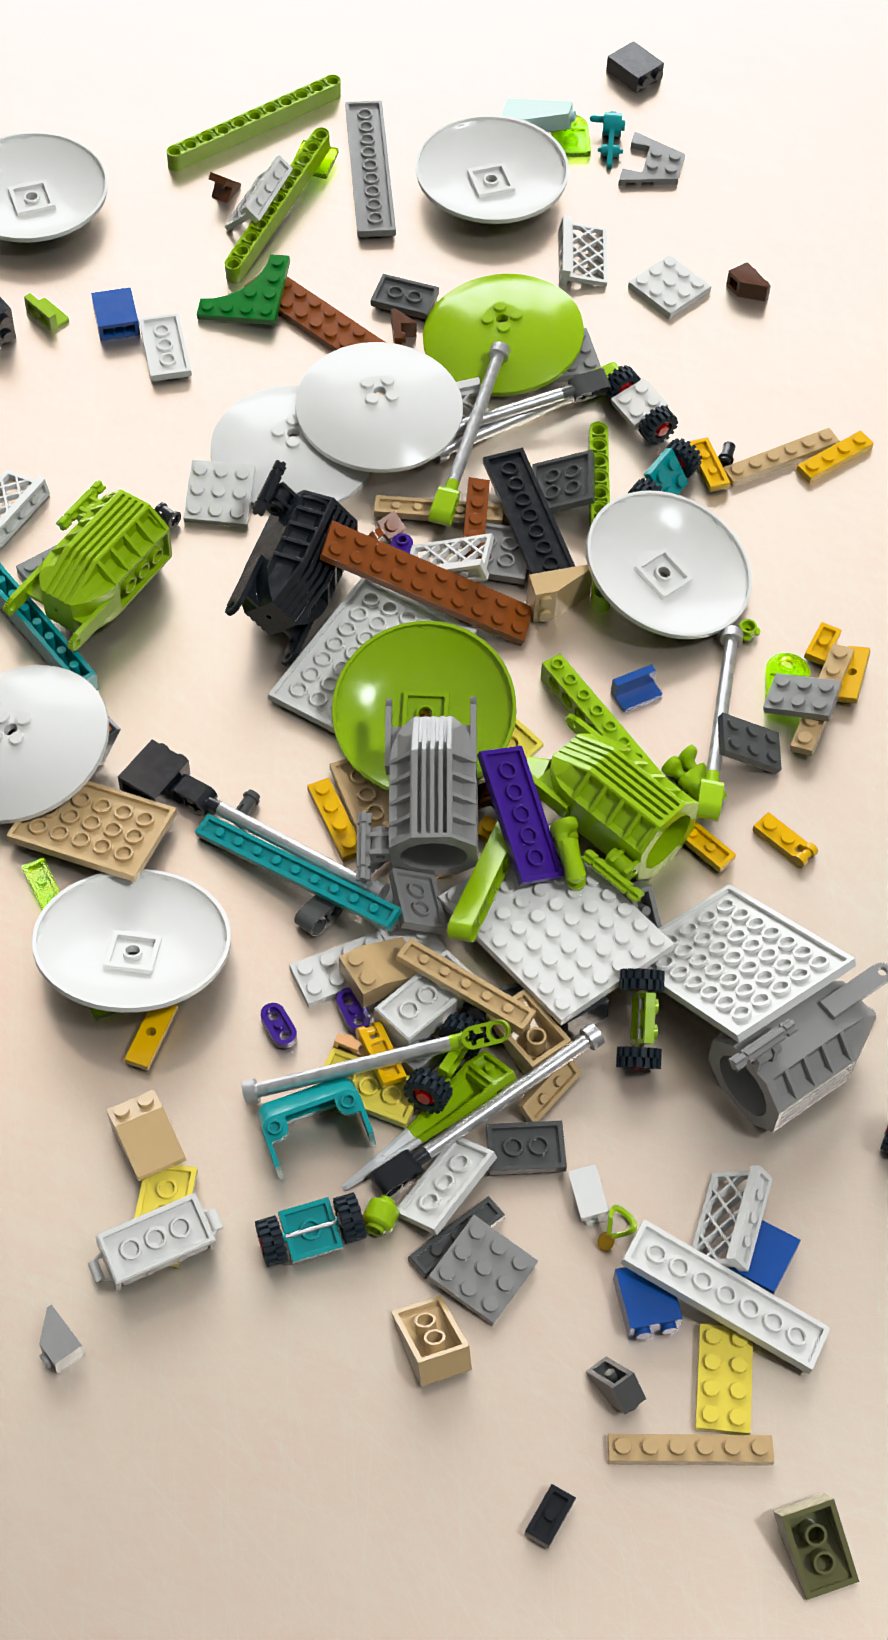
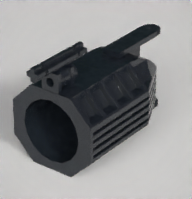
M276 460L252 507L254 515L258 514L261 517L267 510L270 516L226 605L225 613L228 616H232L239 611L242 605L244 613L252 621H255L263 631H266L269 636L285 633L291 638L281 660V663L288 667L295 662L314 620L318 619L329 605L344 572L343 569L319 560L329 525L333 520L358 531V521L333 497L307 490L295 493L285 482L279 483L282 478L281 476L286 470V463Z

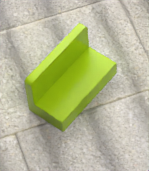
M31 293L24 296L26 312L51 333L70 321L69 317L47 298L44 297L38 300Z

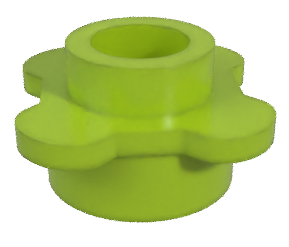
M744 619L740 622V625H736L742 629L743 640L746 642L751 641L752 637L760 635L761 630L757 627L754 620Z

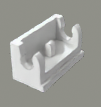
M596 1164L568 1171L581 1220L585 1221L586 1225L608 1221L609 1209Z

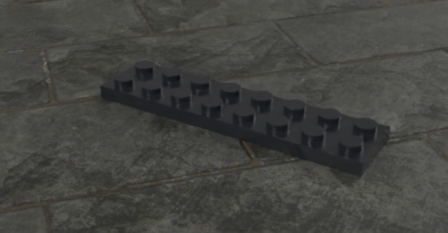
M518 448L483 457V465L530 574L576 567L524 449Z

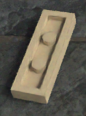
M571 1060L534 1086L516 1105L527 1122H538L582 1074L574 1061Z

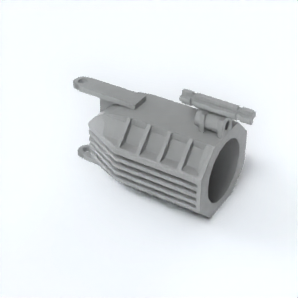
M476 696L470 697V725H462L453 716L413 717L403 727H393L392 698L386 699L385 771L386 775H389V828L378 826L371 830L369 825H371L372 814L366 811L357 813V825L359 826H357L356 867L359 870H356V881H361V883L371 881V870L368 869L371 868V862L391 861L394 868L432 875H457L475 867L478 862Z
M881 962L872 965L848 983H845L843 980L831 982L740 1043L725 1033L713 1039L708 1060L720 1088L753 1125L774 1132L849 1079L877 1016L875 1015V1010L873 1008L870 1009V1007L868 1008L862 1000L887 983V963L883 962L882 964ZM878 970H884L886 975H880Z

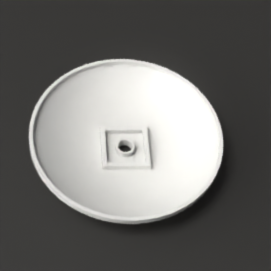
M477 115L449 122L431 133L418 150L415 173L422 192L432 203L445 212L473 222L501 224L534 217L556 203L567 186L569 164L567 156L557 140L538 126L508 116Z
M19 132L0 137V240L40 242L55 239L81 228L92 220L103 207L109 189L108 174L103 161L91 148L71 137L50 132Z
M384 342L354 344L335 350L322 357L303 376L295 400L296 417L299 427L305 438L318 452L345 467L373 473L409 470L433 460L444 452L455 439L460 429L463 414L460 390L453 377L440 363L413 348ZM377 392H382V393H384L385 395H383V396H378V395L375 394V393H377Z
M299 385L272 387L244 397L221 416L213 430L210 442L211 461L255 465L256 471L251 506L257 500L276 460L286 463V470L281 476L282 478L279 483L285 482L295 493L307 490L333 497L339 503L347 500L360 490L372 474V472H364L340 465L322 455L309 443L303 435L296 417L295 400ZM291 434H296V435H298L297 437H294V436L289 437V435H291Z
M662 491L628 493L605 505L593 520L588 531L586 559L590 574L597 588L616 611L629 621L650 632L678 639H697L712 636L721 632L726 626L732 625L740 617L748 604L752 591V570L744 547L735 533L721 518L691 499ZM659 572H664L667 577H662Z
M33 665L14 668L0 673V824L26 821L61 806L83 788L102 761L109 738V718L105 704L92 684L70 670L48 665ZM17 729L16 732L12 733L11 735H8V732L10 730Z
M143 869L136 882L111 874L100 873L70 885L57 894L44 907L35 923L32 937L35 963L41 975L56 991L84 1006L110 1012L151 1011L168 1007L190 998L205 988L219 974L227 960L231 945V930L226 913L219 902L208 891L178 875ZM130 952L138 953L136 955H128Z

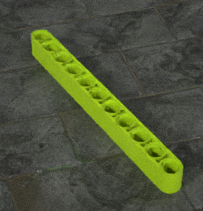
M330 74L170 145L166 149L167 167L172 171H180L341 97L340 76Z
M318 127L313 130L290 164L293 168L260 221L257 223L251 221L225 259V273L228 282L238 283L243 280L329 152L330 133L328 129Z
M600 421L593 422L590 425L588 436V450L592 449L595 454V503L589 504V529L599 511L610 502L608 426ZM592 578L591 608L596 612L603 613L610 609V604L603 597Z
M533 756L527 758L531 774L537 779L551 768V759ZM498 820L449 920L447 928L449 939L467 942L475 941L510 867L511 860Z

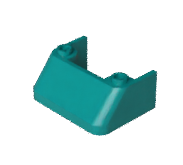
M342 1077L326 1081L264 1103L259 1108L258 1119L279 1179L284 1178L273 1144L282 1141L287 1136L289 1131L288 1124L337 1107L338 1111L346 1116L359 1113L371 1146L376 1145L371 1123L361 1096L352 1079Z

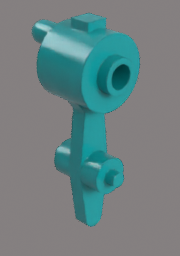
M617 111L604 112V115H591L589 117L591 122L603 123L602 136H609L608 144H601V147H597V152H601L600 156H607L606 168H612V158L619 157L624 149H620V145H614V137H621V131H625L626 120H623V113H617Z

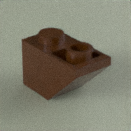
M748 262L728 270L726 285L737 297L764 302L769 300L770 283Z

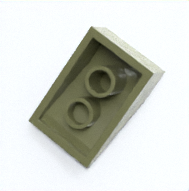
M823 1493L773 1510L781 1539L806 1600L859 1582L834 1498Z

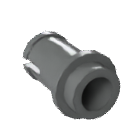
M249 789L243 793V799L236 809L249 815L253 807L260 803V795L256 791Z

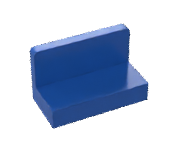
M652 664L612 680L611 694L623 712L662 697V692L654 682L656 670Z

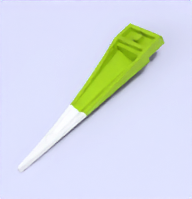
M487 1050L482 1051L467 1061L450 1081L451 1085L449 1087L453 1088V1094L444 1110L440 1111L439 1114L435 1112L429 1114L428 1110L422 1112L386 1148L343 1183L344 1191L369 1177L377 1168L406 1149H414L494 1097L499 1090L516 1079L514 1071Z

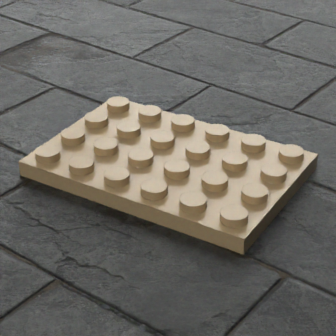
M88 781L72 798L54 810L36 818L15 822L7 833L6 838L7 842L136 882L176 817L177 809Z

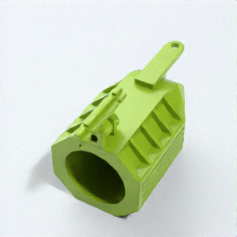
M101 480L95 481L90 486V489L56 522L60 530L64 531L72 525V522L78 521L70 532L51 550L37 569L7 599L3 607L4 614L11 616L29 598L44 605L45 614L50 620L52 619L54 622L74 632L68 643V648L72 651L78 650L99 627L115 619L172 557L170 528L153 507L122 489L107 493L101 499H98V495H101L106 489Z
M569 714L565 718V723H567V727L576 736L566 743L564 747L560 748L557 753L552 755L550 769L538 779L532 775L539 799L562 818L570 816L577 819V832L607 855L605 860L599 859V855L590 849L582 856V861L588 866L591 865L593 870L624 895L627 894L631 901L639 903L645 893L637 886L633 887L634 884L630 880L633 877L637 880L652 878L676 856L694 829L699 803L629 748L611 738L601 736L580 718Z

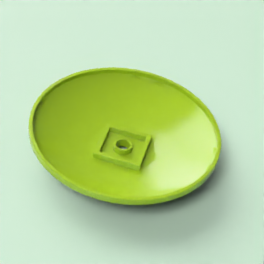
M492 274L472 279L455 287L434 305L425 321L423 345L425 354L440 363L450 373L455 382L479 377L482 384L490 362L488 353L491 344L496 341L506 343L510 347L511 352L508 361L501 365L491 396H515L545 387L561 377L574 364L584 341V323L576 303L556 285L524 274ZM500 320H506L507 322H501V323H499L498 321H500Z
M407 622L390 627L374 635L363 643L347 661L337 680L333 694V727L339 746L353 768L370 783L389 792V775H386L385 771L386 699L392 698L393 727H403L413 717H419L420 712L423 710L431 711L432 716L436 717L453 716L462 725H470V697L476 696L478 754L484 750L508 747L513 735L517 714L515 688L509 671L501 657L487 642L476 634L445 622ZM477 757L478 780H480L484 776Z

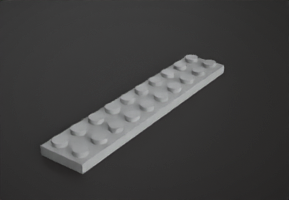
M382 100L345 101L357 237L396 236Z

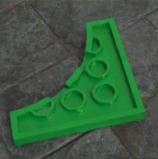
M270 254L262 272L246 287L221 297L200 298L196 313L197 319L276 325L291 262L290 256Z

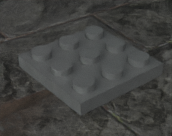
M592 449L532 464L534 474L552 513L595 503V454Z

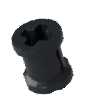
M160 502L154 509L170 529L175 528L179 524L182 516L181 512L173 511L165 502Z

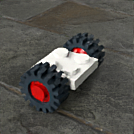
M621 365L618 370L615 368L612 374H608L611 389L605 395L634 430L639 428V433L651 445H658L659 442L663 443L665 438L668 440L670 438L669 435L674 434L673 430L677 429L679 421L669 409V404L645 378L641 380L640 376L630 366L624 365L623 367Z

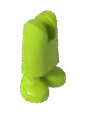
M691 744L680 753L679 757H670L662 766L661 771L666 776L676 778L678 780L677 785L683 791H687L688 795L696 801L701 778L705 779L707 766L704 763L698 765L695 763L697 748ZM725 790L723 792L722 802L728 798V795L726 794Z
M569 816L555 821L550 826V832L565 873L568 887L573 891H580L586 885V871L578 844L579 835L576 830L578 828V821L575 817Z

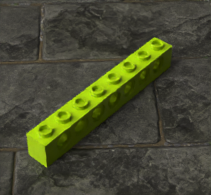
M561 653L542 663L540 679L569 714L580 718L601 736L620 742L664 776Z

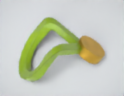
M613 1205L609 1210L607 1232L599 1235L598 1246L603 1250H610L614 1246L615 1239L635 1233L637 1229L635 1218L623 1207ZM615 1212H618L629 1221L630 1227L627 1230L612 1234L613 1216Z

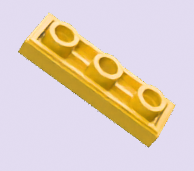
M848 645V647L854 648V656L843 680L837 702L857 704L871 651L869 647Z
M177 1004L147 1012L124 1059L126 1064L149 1070L178 1010Z

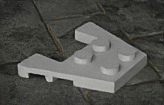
M634 131L630 148L648 152L646 161L641 172L622 168L618 185L625 186L626 183L641 185L642 182H653V185H677L686 154Z

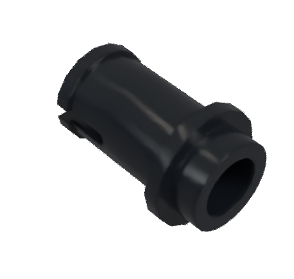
M731 441L723 443L722 451L718 455L722 467L731 465L734 462L733 454L736 445Z

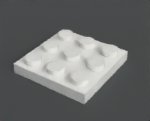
M670 254L628 281L629 289L669 319L710 293L712 285Z
M192 459L183 520L185 522L248 528L256 471L255 465Z

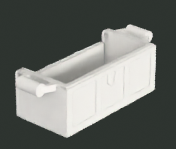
M447 949L440 954L441 956L445 957L451 962L457 964L458 966L472 973ZM417 973L374 1008V1022L380 1021L390 1042L396 1048L411 1045L418 1039L427 1038L444 1024L451 1013L454 1014V1012L460 1011L466 1001Z
M192 1193L97 1234L96 1244L100 1253L93 1261L88 1263L95 1283L113 1282L116 1291L122 1289V1283L125 1286L175 1263L184 1261L193 1255L207 1250L208 1247L210 1250L215 1248L216 1239L214 1235L223 1226L215 1208L210 1210L202 1209L196 1193ZM101 1258H103L110 1277L105 1278L98 1262Z

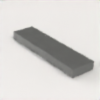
M489 1196L408 1256V1261L424 1280L429 1277L473 1215L492 1228L505 1219V1214Z

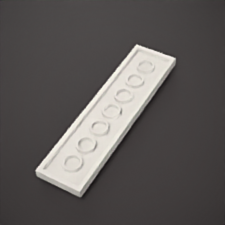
M645 1219L641 1223L620 1263L807 1374L813 1370L830 1331V1327Z

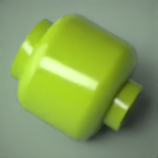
M382 1195L380 1198L375 1197L369 1200L363 1213V1221L367 1232L379 1237L392 1232L400 1215L399 1209L392 1198Z

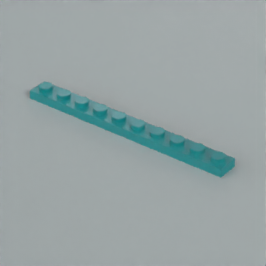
M210 814L206 815L195 830L198 837L387 931L391 930L402 914L400 907Z

